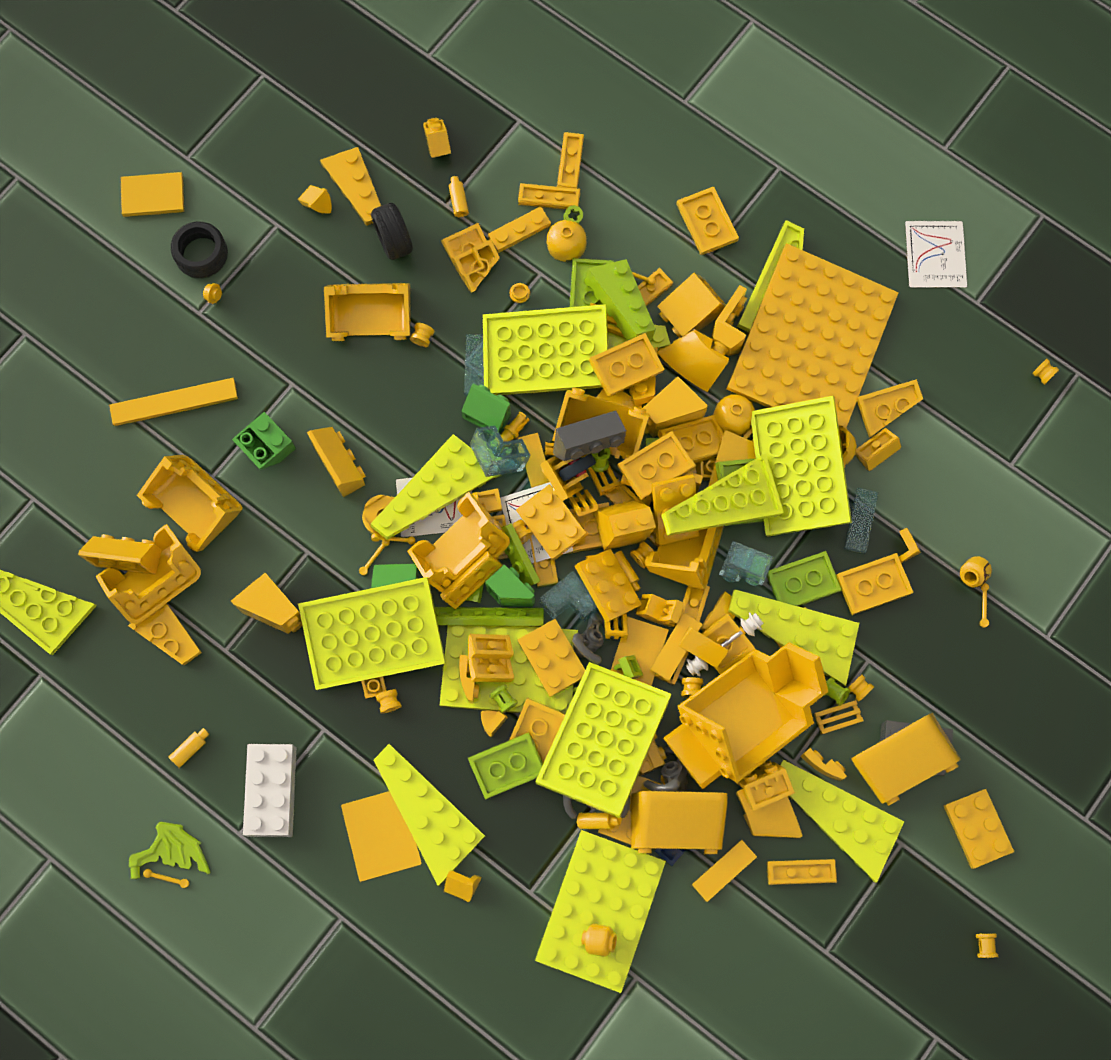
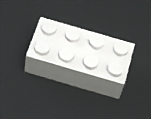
M248 744L243 823L244 836L293 837L296 747L293 744Z

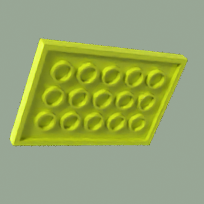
M606 304L483 315L484 386L494 395L572 390L573 387L580 389L603 388L589 359L608 350Z
M823 397L752 411L751 424L755 456L758 458L766 453L784 511L780 516L764 518L766 536L852 523L835 397Z
M428 577L298 604L316 690L446 663Z
M448 625L445 647L446 663L443 667L440 696L441 707L500 711L501 708L495 699H491L489 695L505 684L507 686L506 690L513 700L516 699L518 701L507 712L521 713L526 699L530 698L566 714L573 697V685L552 697L548 696L517 641L539 627ZM562 629L573 648L572 638L574 634L578 633V630ZM469 635H509L514 653L510 658L514 679L511 682H476V685H479V696L474 698L473 704L469 703L462 687L459 670L460 655L468 656Z
M589 662L535 781L536 784L620 818L671 699V694Z
M581 830L535 961L621 993L666 861L645 853H638L637 850ZM592 924L610 926L613 932L617 934L615 950L606 957L588 954L585 945L581 942L583 931H587Z

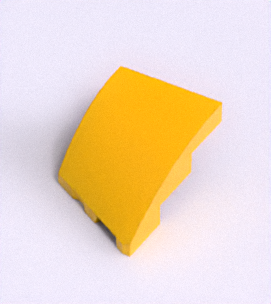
M479 223L441 240L454 267L471 293L477 289L500 258L492 240H486Z
M696 330L687 333L685 337L678 338L672 344L665 348L661 347L658 350V355L671 368L706 392L709 391L729 361L728 357L711 349L713 339Z
M744 789L736 792L745 811L743 816L753 836L802 837L788 796L753 811Z

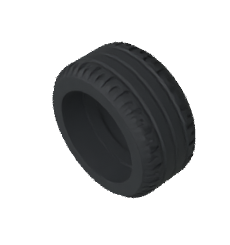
M387 203L374 208L371 212V218L387 257L391 260H396L410 254L413 250V245L397 205Z
M196 221L190 222L185 226L183 225L174 234L171 241V254L176 265L184 274L190 277L206 278L213 276V274L221 270L226 262L228 255L226 242L221 232L207 222ZM206 238L215 242V249L207 259L192 262L183 258L185 248L193 240Z

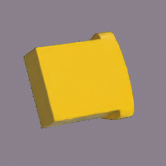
M310 185L298 199L303 206L309 207L314 211L325 214L331 213L332 205L327 189Z
M498 488L472 493L488 513L502 511Z
M908 528L899 531L909 551L899 556L901 563L921 553Z
M481 711L483 727L486 733L492 737L508 717L499 711Z
M450 870L446 877L444 892L470 902L480 883L481 877L473 875L469 878Z

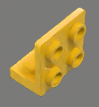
M765 761L759 768L753 770L736 783L744 789L753 811L795 793L786 769L771 761Z

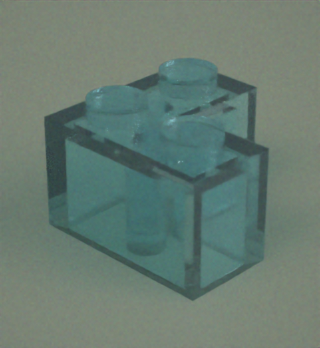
M496 426L476 428L470 442V446L486 477L523 471L531 456L523 439L503 442Z
M732 541L719 575H722L724 580L732 583L735 581L739 582L741 578H744L751 585H762L766 579L773 556Z
M573 571L540 597V605L552 619H555L569 606L583 622L589 618L590 614L598 611L585 584Z

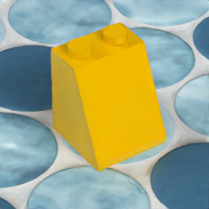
M693 273L657 307L661 311L659 315L665 322H671L674 326L672 328L673 332L680 338L681 336L685 337L687 333L693 330L700 331L718 318L726 304L703 277Z
M676 377L643 407L647 409L646 413L650 415L645 433L655 437L658 436L659 430L704 418L708 405L679 377Z
M634 500L598 508V511L593 512L604 551L645 541L656 528L650 507Z
M266 573L231 600L241 613L287 634L291 631L296 632L302 627L299 611Z

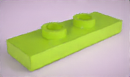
M510 523L501 527L510 538L509 546L504 552L508 555L512 567L520 575L519 580L523 584L527 582L530 586L540 582L513 524Z

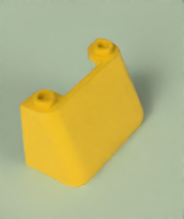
M410 283L336 284L324 287L326 337H332V341H344V337L354 335L394 336V340H405L406 336H410Z
M573 387L572 390L566 391L556 428L617 411L626 429L624 443L618 447H609L610 454L614 455L617 459H619L620 455L622 459H627L640 451L650 416L646 413L647 409L639 406H634L633 409L584 394L585 391L580 388ZM556 429L552 441H555Z
M185 455L164 456L137 494L145 507L149 509L161 508L188 533L185 538L187 546L196 552L204 550L243 509L242 505L194 460Z
M469 492L458 502V511L463 516L434 544L427 540H421L407 551L422 576L428 577L429 584L441 593L486 551L497 558L510 543V538Z
M167 524L160 528L153 537L155 545L161 549L156 575L128 571L123 575L117 568L110 567L96 576L108 599L130 623L135 624L145 620L196 582L201 575L199 566Z
M724 526L699 530L698 537L658 546L657 551H651L650 555L646 556L645 566L649 572L693 588L705 589Z
M933 713L928 714L851 758L882 804L886 802L888 806L899 800L898 795L943 770L948 773L959 767L957 762L961 760Z
M640 791L631 794V849H638V853H652V849L657 848L704 850V854H718V850H722L727 793Z

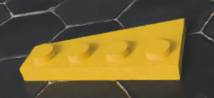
M358 147L321 159L322 166L328 171L330 177L339 186L366 226L373 224L371 212L374 208L380 207L381 204Z

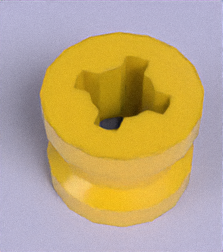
M416 323L414 326L415 332L411 334L410 340L421 347H428L430 344L429 339L434 335L435 330L426 324Z
M1046 359L1032 374L1038 376L1045 385L1059 369L1053 367L1050 361Z
M522 519L513 523L523 545L532 537L533 532L525 527V522Z
M642 541L639 544V548L632 550L630 555L640 567L645 569L646 556L650 555L651 551L654 550Z
M862 674L848 688L850 692L856 695V700L859 702L874 686L868 684L865 681V676Z
M694 677L682 678L684 690L681 692V697L689 698L699 691L704 679Z
M396 689L376 695V700L381 705V714L402 707L401 703L397 701L398 693Z

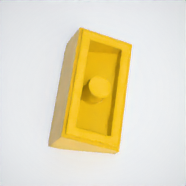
M884 428L858 447L855 456L866 469L871 471L901 448L900 439L887 428Z
M689 627L679 644L681 648L715 668L719 666L729 651Z

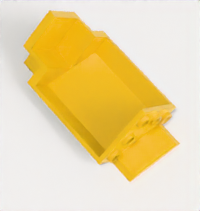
M787 643L771 656L756 649L678 705L679 718L682 724L663 739L702 789L721 775L738 783L814 724L810 706L828 693L820 657L791 643Z

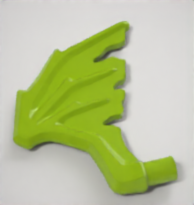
M159 822L155 827L158 835L152 846L129 857L131 879H139L140 867L146 863L157 862L159 856H161L164 865L174 867L175 863H177L180 868L190 869L192 866L190 857H192L197 862L199 871L206 872L207 874L211 873L199 846L201 842L183 830V825Z

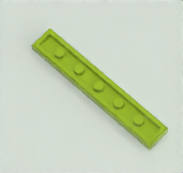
M434 607L438 625H544V608L458 607L455 610L453 607Z

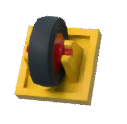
M588 454L581 459H570L567 461L554 456L540 465L543 475L549 479L553 486L554 494L562 502L584 489L580 481L589 476L586 469L595 465L596 461L592 454Z

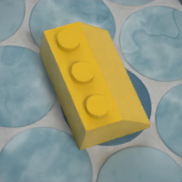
M327 427L307 432L316 452L343 497L365 486L363 478L366 476L360 466L356 468L353 463L356 459L350 448L346 450L343 446L345 440L340 431L336 433L333 427Z
M103 534L101 537L93 536L79 550L78 555L95 567H114L118 570L156 575L161 549L155 545V542L150 540L135 542L134 539L122 537L119 540L113 536Z

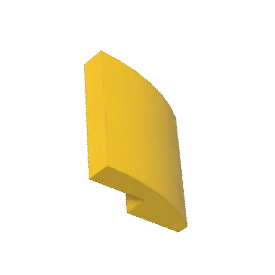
M469 635L468 659L472 682H511L514 679L510 661L514 653L509 635Z

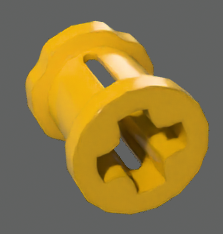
M976 934V938L979 940L978 958L999 957L995 948L997 934Z

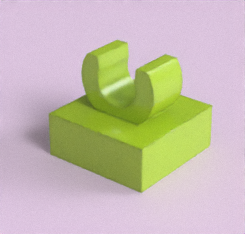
M635 655L619 659L620 664L614 666V670L622 668L623 675L629 678L637 679L643 676Z

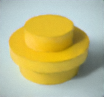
M216 283L207 284L203 291V297L209 303L215 304L222 296L221 287Z
M517 283L510 289V298L515 303H524L530 297V290L525 284Z

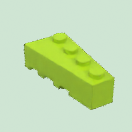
M627 259L588 268L584 282L595 292L594 295L597 300L601 301L603 305L606 304L608 315L612 316L616 321L617 327L627 341L646 333L651 342L656 329Z

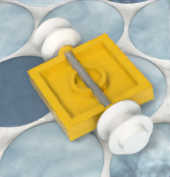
M749 612L747 620L741 618L740 627L728 613L701 633L729 650L719 666L715 668L720 675L755 650V646L745 634L755 636L754 630L757 628L763 630L761 625L764 623L756 613L752 615ZM697 656L692 661L688 658L686 659L688 662L686 667L693 676L697 674L700 677L702 669L708 671V663Z

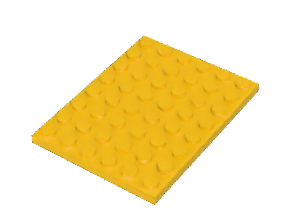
M786 243L726 390L742 395L768 408L834 396L838 424L847 428L857 402V397H859L899 292Z

